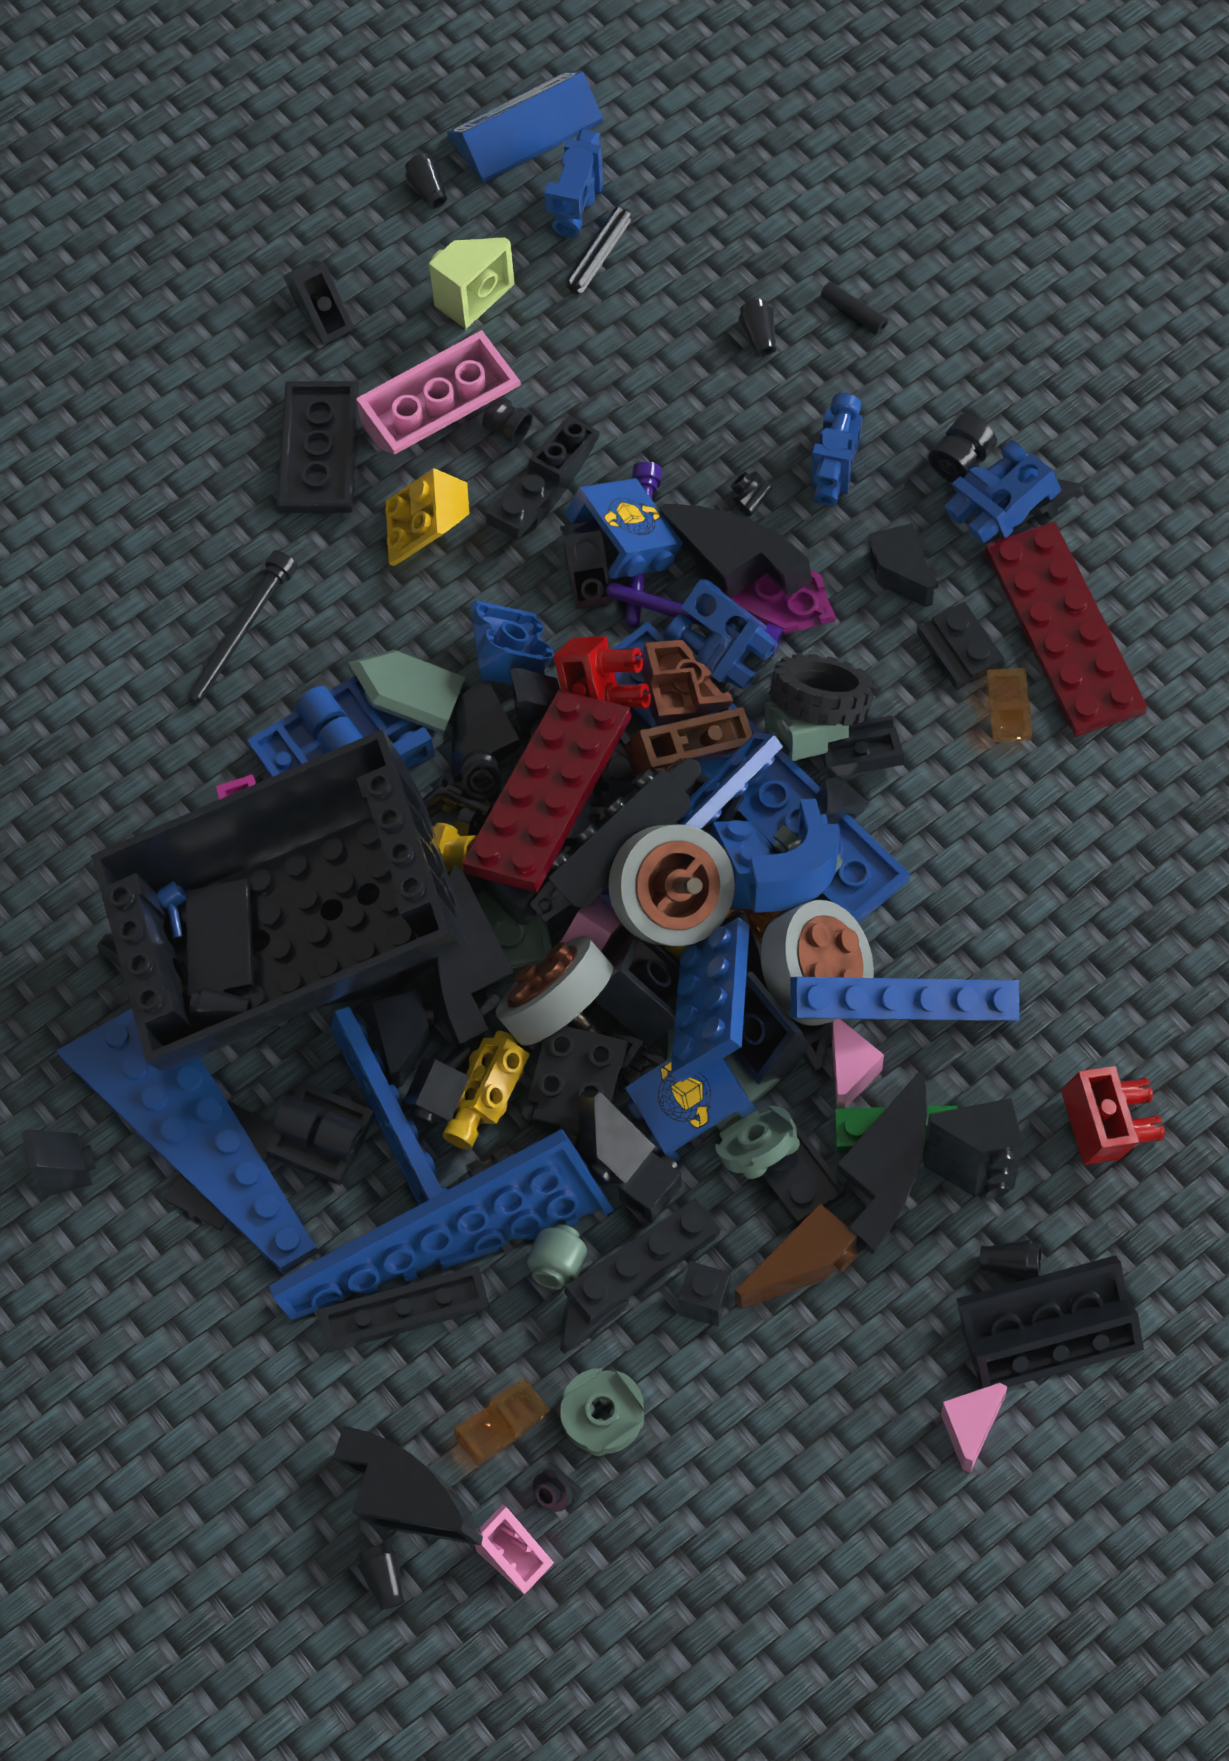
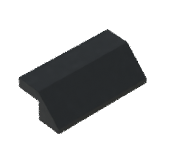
M1116 1255L956 1299L963 1336L981 1389L998 1383L1008 1388L1144 1350L1138 1313L1127 1299L1122 1265Z

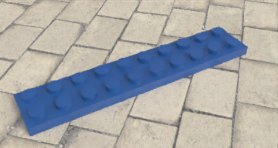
M646 622L613 649H632L637 647L642 653L645 643L667 640L650 623ZM642 670L639 673H615L618 685L645 683ZM651 702L646 709L630 708L631 713L647 729L680 722L656 724ZM732 703L730 707L714 713L736 709L737 707ZM747 718L752 734H754L755 732L763 733L749 718ZM781 749L774 755L775 759L768 768L757 772L747 782L748 787L742 793L745 798L736 813V816L741 821H750L771 845L776 841L773 838L774 834L782 825L792 830L799 838L797 826L800 799H813L820 791L819 786L793 761L791 762ZM735 752L700 763L702 769L700 773L710 778ZM846 813L837 823L840 828L838 856L843 859L842 866L837 870L831 883L819 897L822 900L833 902L844 908L859 924L910 881V873Z

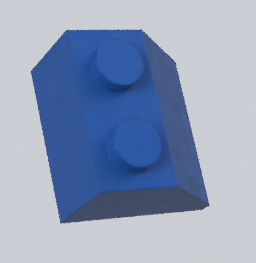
M750 821L713 822L710 836L725 850L734 873L735 890L730 910L753 909L748 889L750 856L778 853Z

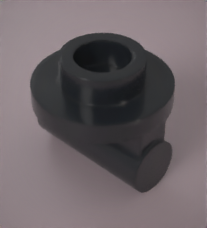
M755 471L750 474L743 472L731 484L733 491L730 498L740 506V510L745 515L752 516L773 487L768 481L762 479L758 472Z
M550 1463L533 1481V1491L538 1502L553 1512L562 1511L570 1503H575L584 1492L578 1484L553 1463Z

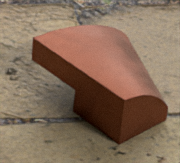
M683 640L645 643L640 658H643L642 671L645 683L649 686L648 693L651 695L650 702L656 724L696 718L723 710L732 705L731 694L728 691L723 694L710 680L712 673L704 664L694 659L693 651Z

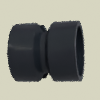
M962 414L947 430L946 436L942 437L929 453L928 460L937 474L953 483L960 476L964 478L970 472L969 469L980 467L978 463L983 462L997 445V438L992 429L981 419L973 415Z

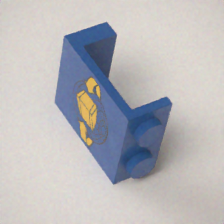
M636 478L579 487L565 512V515L572 524L597 520L620 552L608 572L611 579L625 576L634 577L638 574L652 571H664L674 563L675 556L683 544L682 540Z
M671 1057L625 1087L632 1100L627 1102V1106L638 1123L644 1120L652 1133L646 1137L655 1146L654 1151L658 1156L666 1154L673 1161L677 1162L681 1159L677 1149L734 1112H737L744 1119L756 1111V1108L725 1058L720 1059L681 1082L671 1075Z

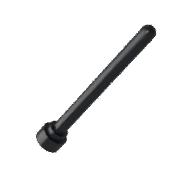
M274 550L265 562V578L189 692L188 698L191 703L199 704L202 702L277 585L283 584L285 580L289 581L296 572L298 564L289 555Z

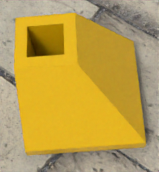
M433 468L385 501L389 564L396 566L446 533L469 515L467 482Z

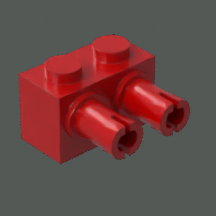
M607 636L571 638L553 656L561 690L630 708L646 709L649 707L651 695L650 693H642L649 691V686L646 683L618 685L615 673H639L642 670L643 658H635V656L642 654L639 648L610 650Z
M1116 1066L1079 1071L1060 1089L1083 1165L1120 1160L1138 1143L1163 1140L1165 1135L1164 1126L1155 1127V1125L1162 1123L1160 1116L1153 1115L1146 1118L1132 1119L1128 1105L1148 1104L1152 1101V1088L1143 1089V1087L1150 1085L1148 1078L1143 1077L1120 1082Z

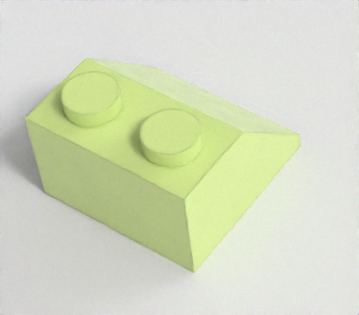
M505 237L455 240L444 250L437 251L429 262L434 306L465 329L515 285L511 243Z

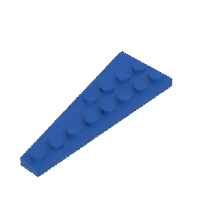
M132 1008L56 1050L62 1062L69 1066L85 1085L95 1091L111 1110L120 1115L175 1171H178L229 1223L231 1222L248 1238L249 1242L282 1274L318 1253L315 1244L200 1057L168 1071H161L151 1066L145 1059Z
M563 1129L276 1281L269 1285L274 1300L287 1316L293 1320L317 1312V1309L337 1304L336 1302L343 1300L345 1295L354 1292L366 1293L368 1295L379 1291L378 1284L404 1276L406 1282L417 1278V1271L441 1264L442 1269L499 1251V1247L505 1246L507 1241L516 1238L528 1239L529 1241L535 1239L540 1230L565 1222L566 1226L571 1227L579 1224L578 1217L602 1210L604 1215L614 1211L609 1198Z

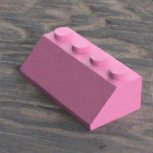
M481 330L356 398L360 423L379 449L395 455L519 387L521 382Z

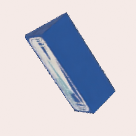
M565 71L448 131L447 136L484 184L565 142L567 138L571 139L577 136L580 129L588 130L602 123L603 117L582 71Z

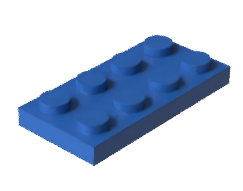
M739 917L725 926L718 927L710 936L696 944L689 945L681 952L671 1075L681 1082L742 1047L750 925Z

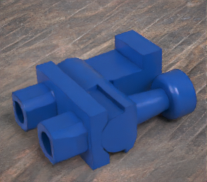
M580 129L576 140L566 139L562 158L563 171L558 184L548 182L544 191L546 213L556 215L552 224L553 230L566 238H575L579 235L583 224L581 216L584 207L592 206L595 203V193L601 194L603 188L600 133Z
M838 393L833 396L830 409L826 408L823 430L820 433V444L815 443L811 487L816 488L814 502L819 504L836 506L839 493L848 494L851 471L862 434V415H859L862 402L852 394Z
M1010 440L1002 448L1001 454L1003 458L989 469L973 467L969 469L970 472L964 478L958 477L952 483L956 494L944 506L948 516L960 525L974 513L976 517L967 526L973 536L983 544L997 532L1004 538H1007L1014 531L1012 527L1022 523L1029 511L1045 497L1052 500L1062 491L1053 469L1032 453L1027 454L1013 440Z
M700 579L681 608L711 629L712 633L706 639L691 630L692 621L680 613L669 624L663 638L667 641L683 640L697 655V661L704 664L712 673L711 676L717 681L731 683L741 689H748L756 678L757 672L746 665L744 660L750 651L761 659L767 660L777 648L778 643L765 631L768 626L731 600L712 582Z

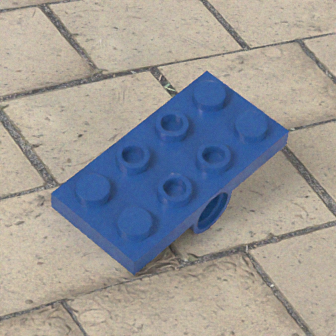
M352 677L330 691L325 686L310 689L297 701L295 712L249 738L247 743L252 753L271 778L383 729L389 739L393 741L418 726V724L371 707L364 696L365 690L359 680Z

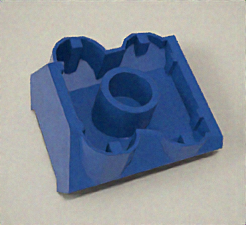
M477 600L470 603L482 683L490 680L512 685L510 669L521 668L545 675L544 671L553 658L554 652L548 643L540 640L544 627L536 618L535 613Z

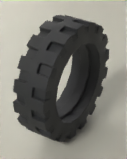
M794 654L792 658L786 656L781 658L780 662H776L769 695H771L770 699L773 703H778L777 707L782 711L788 710L791 712L790 715L796 718L804 717L807 718L808 722L818 724V721L825 722L829 726H836V723L849 726L853 722H863L864 717L868 718L876 685L871 676H866L867 672L861 668H853L854 665L844 661L841 663L837 661V658L828 656L827 658H820L816 654H809L808 656Z

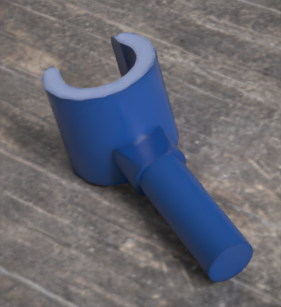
M173 881L161 888L157 893V897L161 905L167 910L173 940H180L183 938L177 906L186 901V893L181 886H177Z

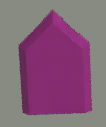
M811 569L812 581L789 597L765 574L730 598L766 626L769 623L783 628L782 634L836 622L832 606H830L821 574Z

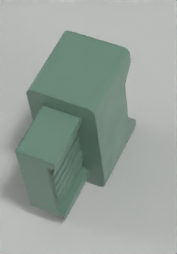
M772 701L765 703V730L767 734L779 737L791 752L788 758L791 762L827 753L828 742L849 737V726H843L841 723H836V726H829L825 722L818 721V724L808 722L807 718H796L790 715L791 712L788 710L782 711L777 707L778 703H773Z

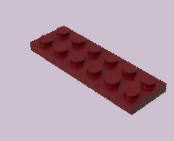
M1056 522L986 544L985 554L1074 737L1145 714L1147 704Z
M558 690L463 860L462 866L465 874L535 893L538 892L632 718L630 707Z

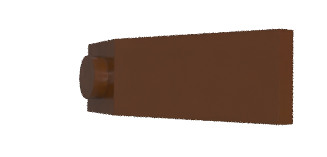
M740 707L641 730L624 747L634 777L636 778L647 768L651 771L655 768H664L666 770L671 764H675V761L679 760V758L683 759L686 757L688 759L691 757L699 761L700 764L735 752L753 734L744 708Z
M819 1204L735 1290V1304L742 1309L828 1279L837 1269L843 1272L852 1264L857 1256L855 1252L857 1235L822 1204Z

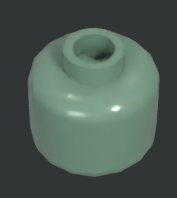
M557 1225L556 1228L549 1227L541 1230L527 1258V1265L532 1272V1278L546 1288L561 1289L578 1278L587 1256V1248L585 1243L579 1238V1233L572 1227Z

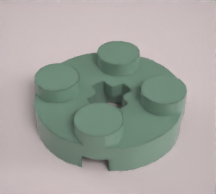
M768 1106L771 1112L761 1114L756 1109L755 1112L744 1119L738 1115L723 1127L719 1134L722 1142L720 1145L716 1144V1152L728 1170L735 1173H744L748 1179L758 1178L766 1172L767 1167L798 1149L800 1142L797 1138V1128L790 1114L781 1107Z
M602 1368L590 1369L577 1375L564 1391L560 1409L563 1429L571 1442L593 1456L615 1453L626 1448L636 1439L644 1425V1402L641 1391L636 1383L624 1373L616 1371V1373L603 1371ZM597 1402H600L603 1406L611 1404L614 1408L610 1411V1418L607 1420L602 1418L596 1420L593 1418L592 1415L595 1413L593 1405Z

